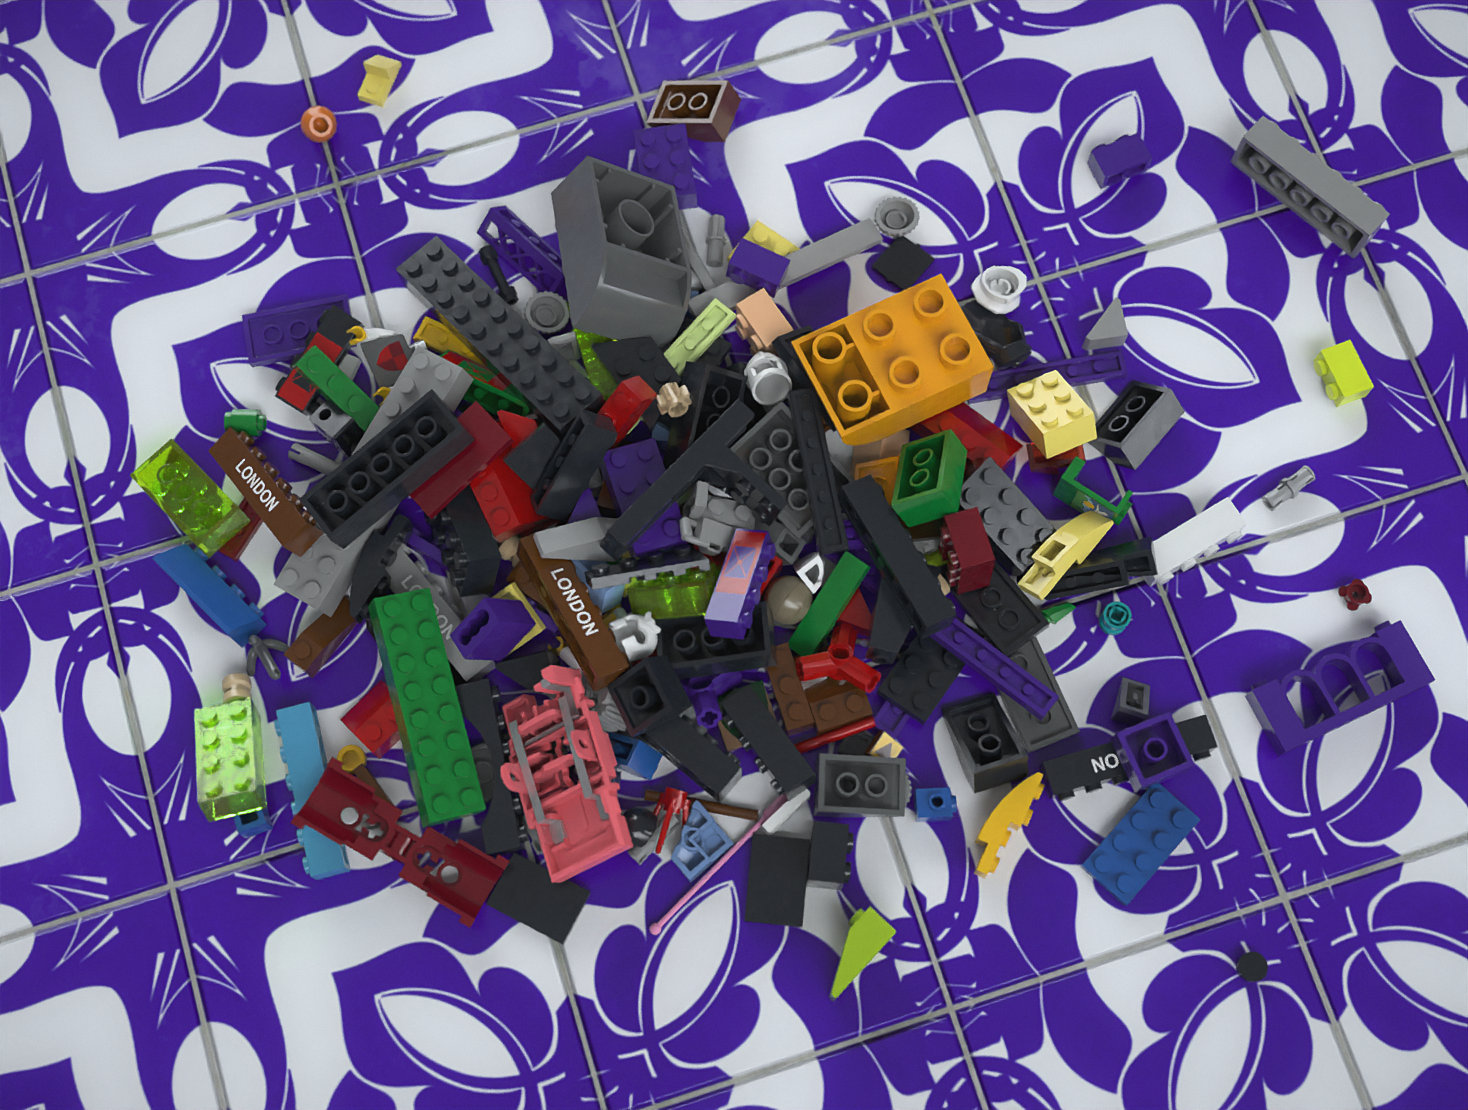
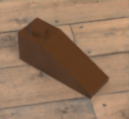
M343 597L332 617L323 613L298 636L285 652L284 656L311 678H314L357 625V622L350 616V600Z

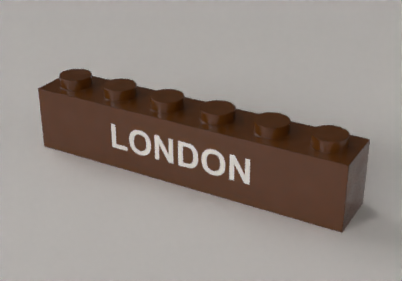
M230 427L208 450L280 544L297 556L302 557L324 532L317 525L309 511L304 509L300 497L295 493H291L293 487L282 477L279 478L278 474L280 471L272 463L266 462L267 455L257 446H253L255 440L245 431L239 433Z
M534 534L519 539L516 555L591 688L595 692L607 687L628 671L629 660L626 653L620 651L617 646L612 629L607 628L602 620L600 608L591 601L586 584L579 580L574 563L570 559L541 558L533 538Z

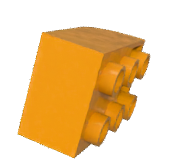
M942 273L791 341L795 353L843 443L852 446L868 444L887 438L986 392L994 368Z

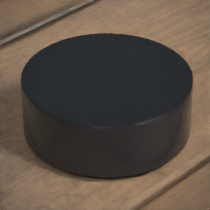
M1247 952L1238 958L1236 971L1244 981L1257 982L1266 976L1268 964L1261 954Z

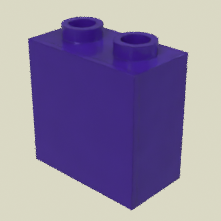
M484 597L450 634V637L466 660L502 661L536 623L521 600Z

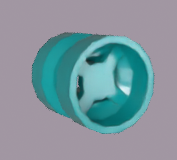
M1122 602L1108 604L1099 616L1098 622L1101 630L1108 635L1122 633L1131 621V611Z

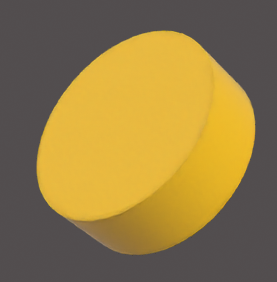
M356 745L343 747L337 755V760L344 763L342 769L351 775L355 774L353 770L360 764L366 766L367 763L365 752Z

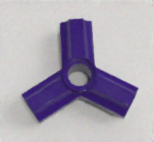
M740 671L680 680L692 704L698 725L709 729L716 727L717 723L722 720L717 698L743 681Z

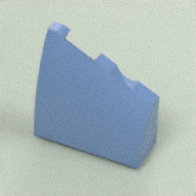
M698 800L693 803L692 811L671 856V860L690 883L734 845L732 840L718 826L714 818Z

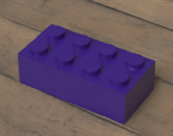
M655 438L610 449L603 458L600 468L617 518H620L666 472ZM677 501L628 550L630 557L641 559L647 557V554L653 551H663V553L674 551L676 546L688 545L687 541L681 539L679 520L682 516Z

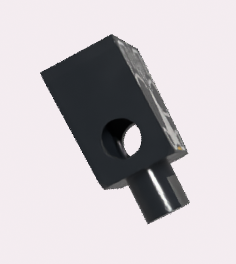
M329 400L325 401L322 405L319 402L312 403L307 410L310 422L323 438L345 457L349 458L364 435L361 428L352 417Z

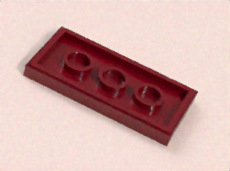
M477 401L458 417L475 441L409 495L431 519L514 442Z

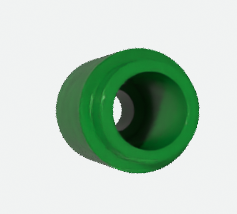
M233 409L232 412L225 413V432L231 427L239 433L245 431L250 436H261L262 431H266L267 428L266 415H262L260 409Z

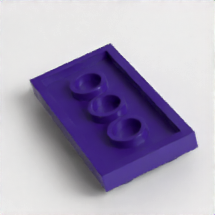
M348 295L242 315L250 366L257 367L293 360L297 354L301 355L306 348L304 344L307 337L312 331H317L321 325L319 322L320 317L326 309H331L335 305L352 316Z

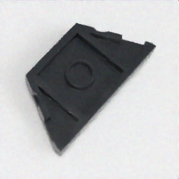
M651 337L594 343L591 345L592 352L617 387L622 381L638 375L658 395L661 387L667 383L676 382L679 387L681 385L682 379ZM656 398L640 417L650 432L654 430L656 422L661 415Z

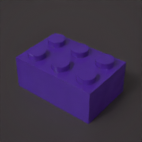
M685 123L633 130L639 174L674 186L679 210L697 208V194Z

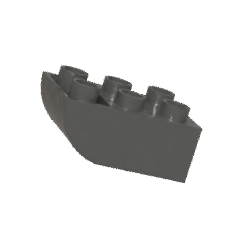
M587 156L551 192L555 228L558 234L562 272L565 277L572 326L585 333H595L616 340L651 337L662 351L666 345L671 343L680 329L689 305L692 285V272L675 187Z

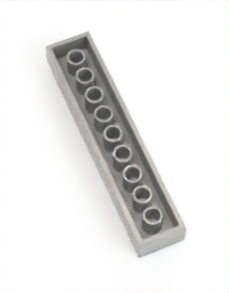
M417 346L353 454L431 389L445 401L454 413L474 379L463 368ZM398 505L345 549L330 541L327 535L323 533L302 557L294 553L291 554L273 585L332 617L353 581L357 563L366 543L374 531L379 534L383 532Z

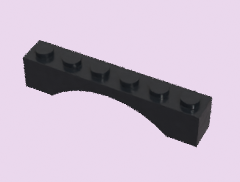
M489 678L457 685L455 689L462 716L469 720L482 735L489 748L493 762L495 779L493 798L488 814L481 826L486 853L491 857H496L498 854L504 855L526 850L525 842L529 841L526 825H521L519 813H523L520 796H516L514 791L506 787L500 772L501 766L509 763L508 757L511 754L508 740H505L503 730L507 729L504 714L499 712L498 702L502 701L499 686H494V683ZM510 774L511 779L515 781V776Z

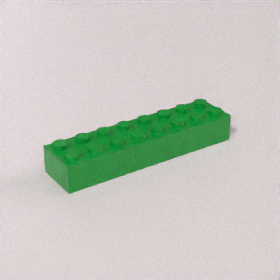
M430 588L374 598L369 604L368 610L422 827L425 828L477 815L486 810Z

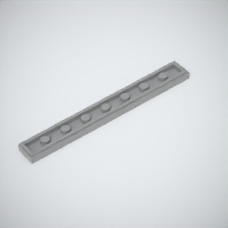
M868 218L784 256L791 261L779 290L882 243L883 237L872 220ZM731 280L691 298L688 309L694 319H696L716 298L731 311L736 310L737 303L756 293V291L749 286L737 284Z

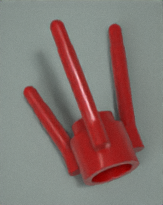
M666 787L665 792L660 793L653 813L658 817L663 807L666 814L655 850L657 854L661 853L672 814H680L682 809V830L687 823L691 800L687 799L688 792Z

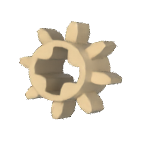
M676 382L667 383L661 387L656 400L662 415L668 412L671 417H679L688 410V405L692 404L687 387L683 385L679 388Z

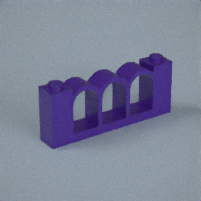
M1387 620L1373 628L1375 633L1370 637L1361 638L1348 648L1344 654L1332 653L1326 655L1314 664L1310 671L1299 669L1290 672L1280 681L1275 679L1267 682L1265 678L1250 686L1252 691L1245 698L1278 757L1435 681L1434 676L1401 620L1393 624ZM1368 649L1374 652L1395 687L1375 696L1356 662L1357 650ZM1332 665L1339 668L1345 674L1361 703L1340 713L1321 677L1322 667ZM1296 681L1306 685L1326 720L1305 729L1287 697L1286 686L1288 682Z

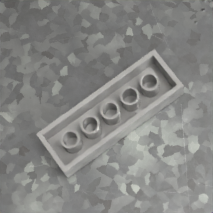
M1264 116L1243 136L1231 160L1233 165L1353 259L1371 241L1390 215L1381 204L1371 200L1359 187L1349 183L1337 170L1331 169L1322 162L1318 155L1309 152L1300 145L1296 138L1290 137L1275 122L1269 121Z

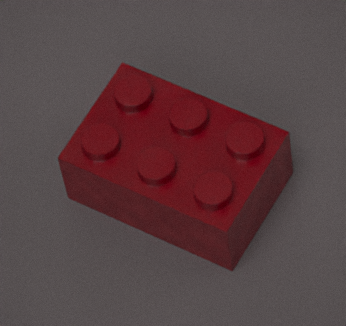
M978 507L944 516L943 526L940 527V545L937 547L941 561L947 562L948 571H946L949 586H955L957 595L990 586L995 557Z

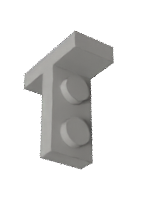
M698 481L683 506L682 518L687 517L697 520L705 517L733 528L754 530L755 518L752 515V511L745 504H740L737 501L708 495L709 483Z

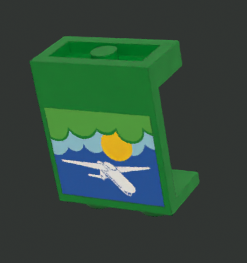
M1076 456L1061 477L1053 496L1081 514L1092 510L1113 520L1114 524L1119 526L1132 506V503L1128 500L1133 492L1128 489L1117 507L1076 481L1085 464V461Z

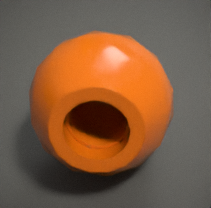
M310 107L301 117L300 125L302 132L313 142H326L336 133V117L326 107Z

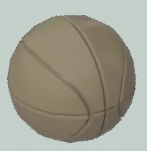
M785 575L773 580L765 590L764 601H767L772 610L774 621L780 624L791 625L800 622L813 603V595L802 579L792 575Z

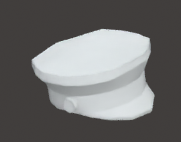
M992 266L975 279L971 289L979 304L995 314H1005L1019 306V295L1026 287V276L1019 269L1013 267Z

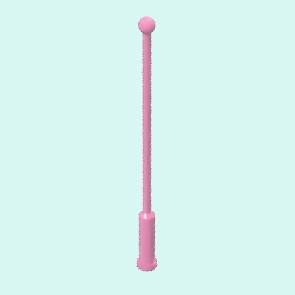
M784 794L780 797L778 796L763 811V816L658 923H653L650 926V932L653 935L659 934L661 927L788 801Z

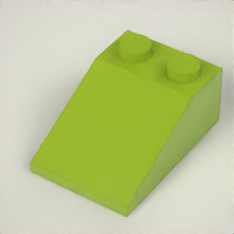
M871 907L866 911L860 908L849 920L848 925L851 928L845 939L829 996L832 1001L843 992L897 932Z

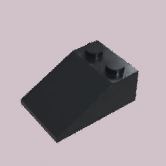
M995 693L941 709L961 767L974 794L1028 776V755Z

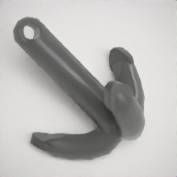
M256 634L250 635L248 642L252 647L247 656L246 672L248 676L252 677L255 674L256 660L259 656L269 676L274 680H278L281 673L268 649H276L285 653L289 646L275 639L261 640Z

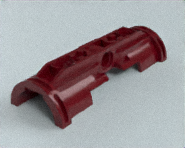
M332 757L308 800L299 812L295 814L290 823L301 830L307 825L341 846L344 844L372 861L378 851L404 865L398 875L399 877L427 893L426 896L461 916L459 922L471 928L482 905L505 870L509 860L499 854L494 859L462 839H459L456 843L429 826L421 838L396 824L403 812L402 810L374 794L375 788L342 769L344 763ZM354 808L358 812V819L355 823L346 824L342 821L341 813L344 809ZM363 815L369 817L365 823L370 826H374L376 823L381 825L380 831L383 833L381 836L375 835L374 838H370V831L363 826L361 832L355 830L361 824ZM426 852L430 853V860L435 864L438 863V859L444 861L438 868L436 876L430 873L434 870L430 865H425L424 868L419 866L420 860L417 858L419 854L424 856ZM452 866L458 871V879L455 882L446 883L442 879L441 873L445 867Z

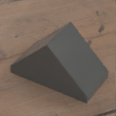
M1123 677L1111 719L1132 726L1144 722L1148 716L1150 685Z

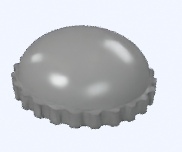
M893 197L879 204L876 208L874 221L882 233L888 236L901 237L915 229L918 225L920 212L918 207L915 206L916 204L912 203L911 200Z
M539 292L530 297L524 308L525 321L541 334H555L557 331L560 332L565 327V324L568 323L570 318L569 305L557 293Z

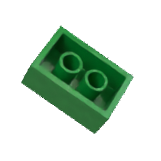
M951 429L902 445L891 507L908 527L942 518L946 515L957 513L959 510L967 450Z

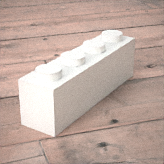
M1228 497L1155 540L1153 544L1158 575L1142 577L1149 587L1157 582L1160 586L1167 583L1174 577L1172 573L1181 568L1184 572L1197 563L1195 559L1204 554L1207 558L1220 549L1218 545L1227 541L1228 544H1231L1243 535L1241 531L1247 525L1246 521Z

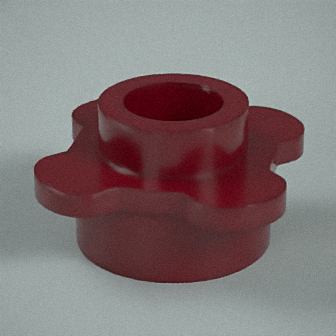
M1354 579L1350 585L1341 586L1338 589L1339 596L1344 598L1347 608L1351 611H1356L1363 603L1369 604L1372 600L1368 587L1360 579Z

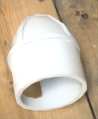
M762 351L757 352L750 359L744 370V375L748 376L746 384L750 388L754 399L763 405H775L786 399L788 391L792 390V382L785 362L774 354L763 353Z

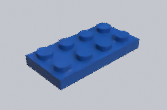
M1157 783L1146 790L1080 867L1120 903L1126 906L1201 819Z

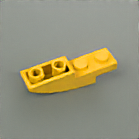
M1037 772L1025 779L1007 794L990 814L975 840V843L985 848L974 874L985 878L989 872L994 874L1000 861V857L996 856L1000 846H1006L1012 831L1007 829L1010 827L1018 831L1022 824L1028 825L1034 811L1029 808L1033 798L1039 799L1045 784L1041 783L1044 774Z

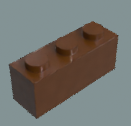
M787 642L777 645L778 666L765 667L764 670L785 733L789 737L814 729L815 721L802 683L797 676L789 644Z

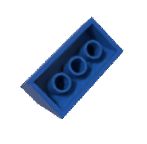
M185 543L157 554L152 558L240 647L243 648L248 643L250 635H257L267 625L261 619L264 613L253 602L248 606L242 600L246 595L235 584L229 587L224 582L227 576L216 565L211 569L205 563L209 558L198 547L192 550Z

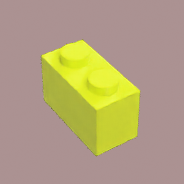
M1351 340L1321 350L1313 360L1315 372L1319 377H1322L1326 385V394L1330 400L1334 401L1336 407L1364 398L1374 388Z

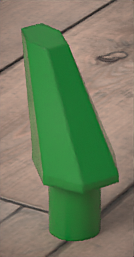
M1066 602L1041 609L1040 612L1049 623L1056 624L1076 609V607Z

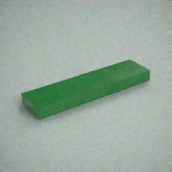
M845 551L788 642L790 649L800 656L812 655L818 652L871 566L852 553Z

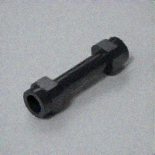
M492 245L482 247L478 252L483 265H488L500 290L498 295L509 306L514 305L519 300L517 291L514 286H509L497 262L499 255Z

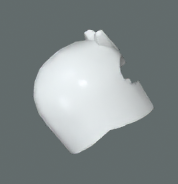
M647 612L645 616L630 614L609 623L615 635L616 644L620 651L626 653L629 663L642 660L655 650L658 641L657 633H660L661 629L655 625V620L651 618V612Z

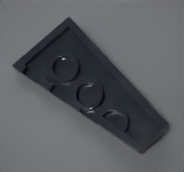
M685 544L676 546L674 551L663 553V551L650 552L647 554V557L641 559L634 557L624 558L619 561V564L611 566L608 564H598L593 566L592 570L584 573L586 583L592 589L629 584L632 582V577L647 581L657 579L659 573L662 572L674 573V576L686 574V568L699 566L700 572L710 570V565L707 557L693 546L690 547V545Z

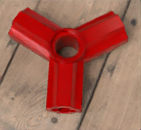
M845 623L834 627L828 651L795 659V667L800 682L828 676L833 680H846L867 693L875 689L880 681L881 672L853 656L858 631L851 624Z

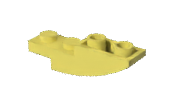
M1090 510L1063 525L1031 556L1035 563L1019 581L1020 589L1042 601L1074 562L1080 565L1112 527L1114 524L1113 520Z

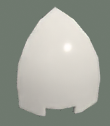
M817 552L806 555L792 565L813 594L821 586L824 575V565Z

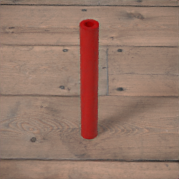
M872 715L794 744V746L802 754L876 726V722Z

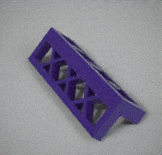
M506 205L489 209L476 233L489 245H492L504 259L540 292L557 293L563 282H565L562 272L561 255ZM492 222L497 226L498 238H494L487 232ZM507 239L515 242L517 254L512 255L508 251ZM525 256H530L534 260L536 271H530L526 267ZM543 273H549L555 279L551 288L545 285Z

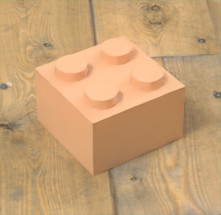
M762 288L736 304L737 315L735 319L737 326H735V329L742 340L746 339L751 345L750 351L753 356L757 352L762 351L763 353H771L781 358L772 342L778 336L794 330L766 290Z

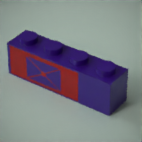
M736 528L704 617L710 636L744 639L747 628L751 627L753 620L752 612L754 606L759 604L760 589L762 583L767 580L768 565L770 560L774 559L776 552L775 543H772L769 531Z

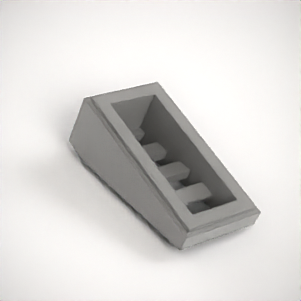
M574 332L548 339L549 344L568 362L580 358Z

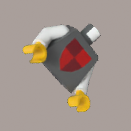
M354 326L346 331L347 333L352 332L356 336V339L349 341L350 345L363 342L360 344L361 349L379 387L373 394V397L380 395L384 398V401L417 346L428 350L424 340L408 345L404 335L398 334L393 330L381 328L363 329L360 326Z

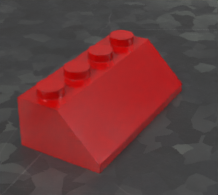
M964 402L909 427L922 438L951 429L967 450L966 463L968 466L976 458L990 456L1004 471L1023 448L1021 443Z
M498 421L497 423L503 428L501 422ZM511 445L470 483L490 529L499 543L550 519L549 517L536 514L530 500L534 490L503 461V457L512 450Z

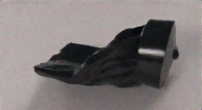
M976 300L960 306L987 356L992 359L997 371L1014 365L1019 366L1020 363H1023L1031 355L1032 347L1026 341L1021 323L1009 320L1005 314L993 313Z

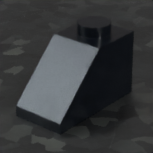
M556 647L506 659L495 664L498 671L528 690H534V685L544 679L541 673L542 669L550 665L561 666Z

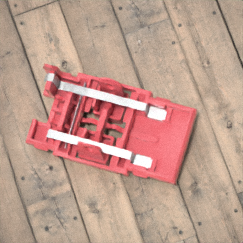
M550 665L541 670L544 679L534 685V690L556 694V698L552 700L546 699L543 705L537 706L535 696L522 694L501 706L507 731L511 738L508 740L511 755L509 756L510 763L503 764L500 772L506 787L511 791L519 792L529 829L537 830V836L551 882L561 883L633 847L625 817L621 816V809L617 799V790L620 789L619 783L610 781L617 777L614 769L617 765L608 733L602 730L597 712L589 710L595 704L594 700L585 697L580 669ZM556 741V755L547 754L548 751L552 750L551 743ZM563 743L570 745L571 754L564 755L561 750ZM574 764L579 777L577 785L569 777L570 771L568 767ZM510 774L515 776V781L511 779Z

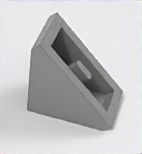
M1115 297L1087 335L1082 346L1084 350L1121 346L1124 344L1128 332L1120 299Z

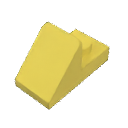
M376 55L363 63L367 74L357 96L360 101L383 107L402 64L400 61Z

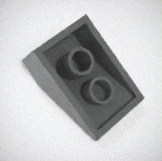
M820 753L815 759L817 782L814 789V816L842 818L904 817L906 758Z

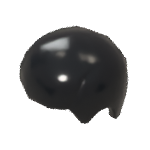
M641 806L629 808L621 816L625 817L633 845L643 847L652 837L657 827L658 817L655 813Z

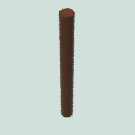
M646 789L644 800L658 803L660 793L664 792ZM687 797L688 800H691L689 809H692L693 803L698 800L707 812L752 821H757L759 810Z

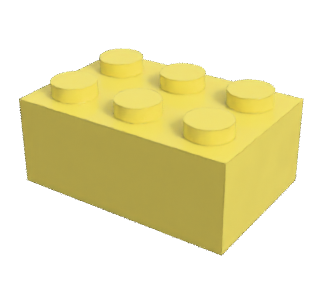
M1057 370L1045 373L1042 376L1007 390L1011 416L1047 459L1097 439L1094 412Z

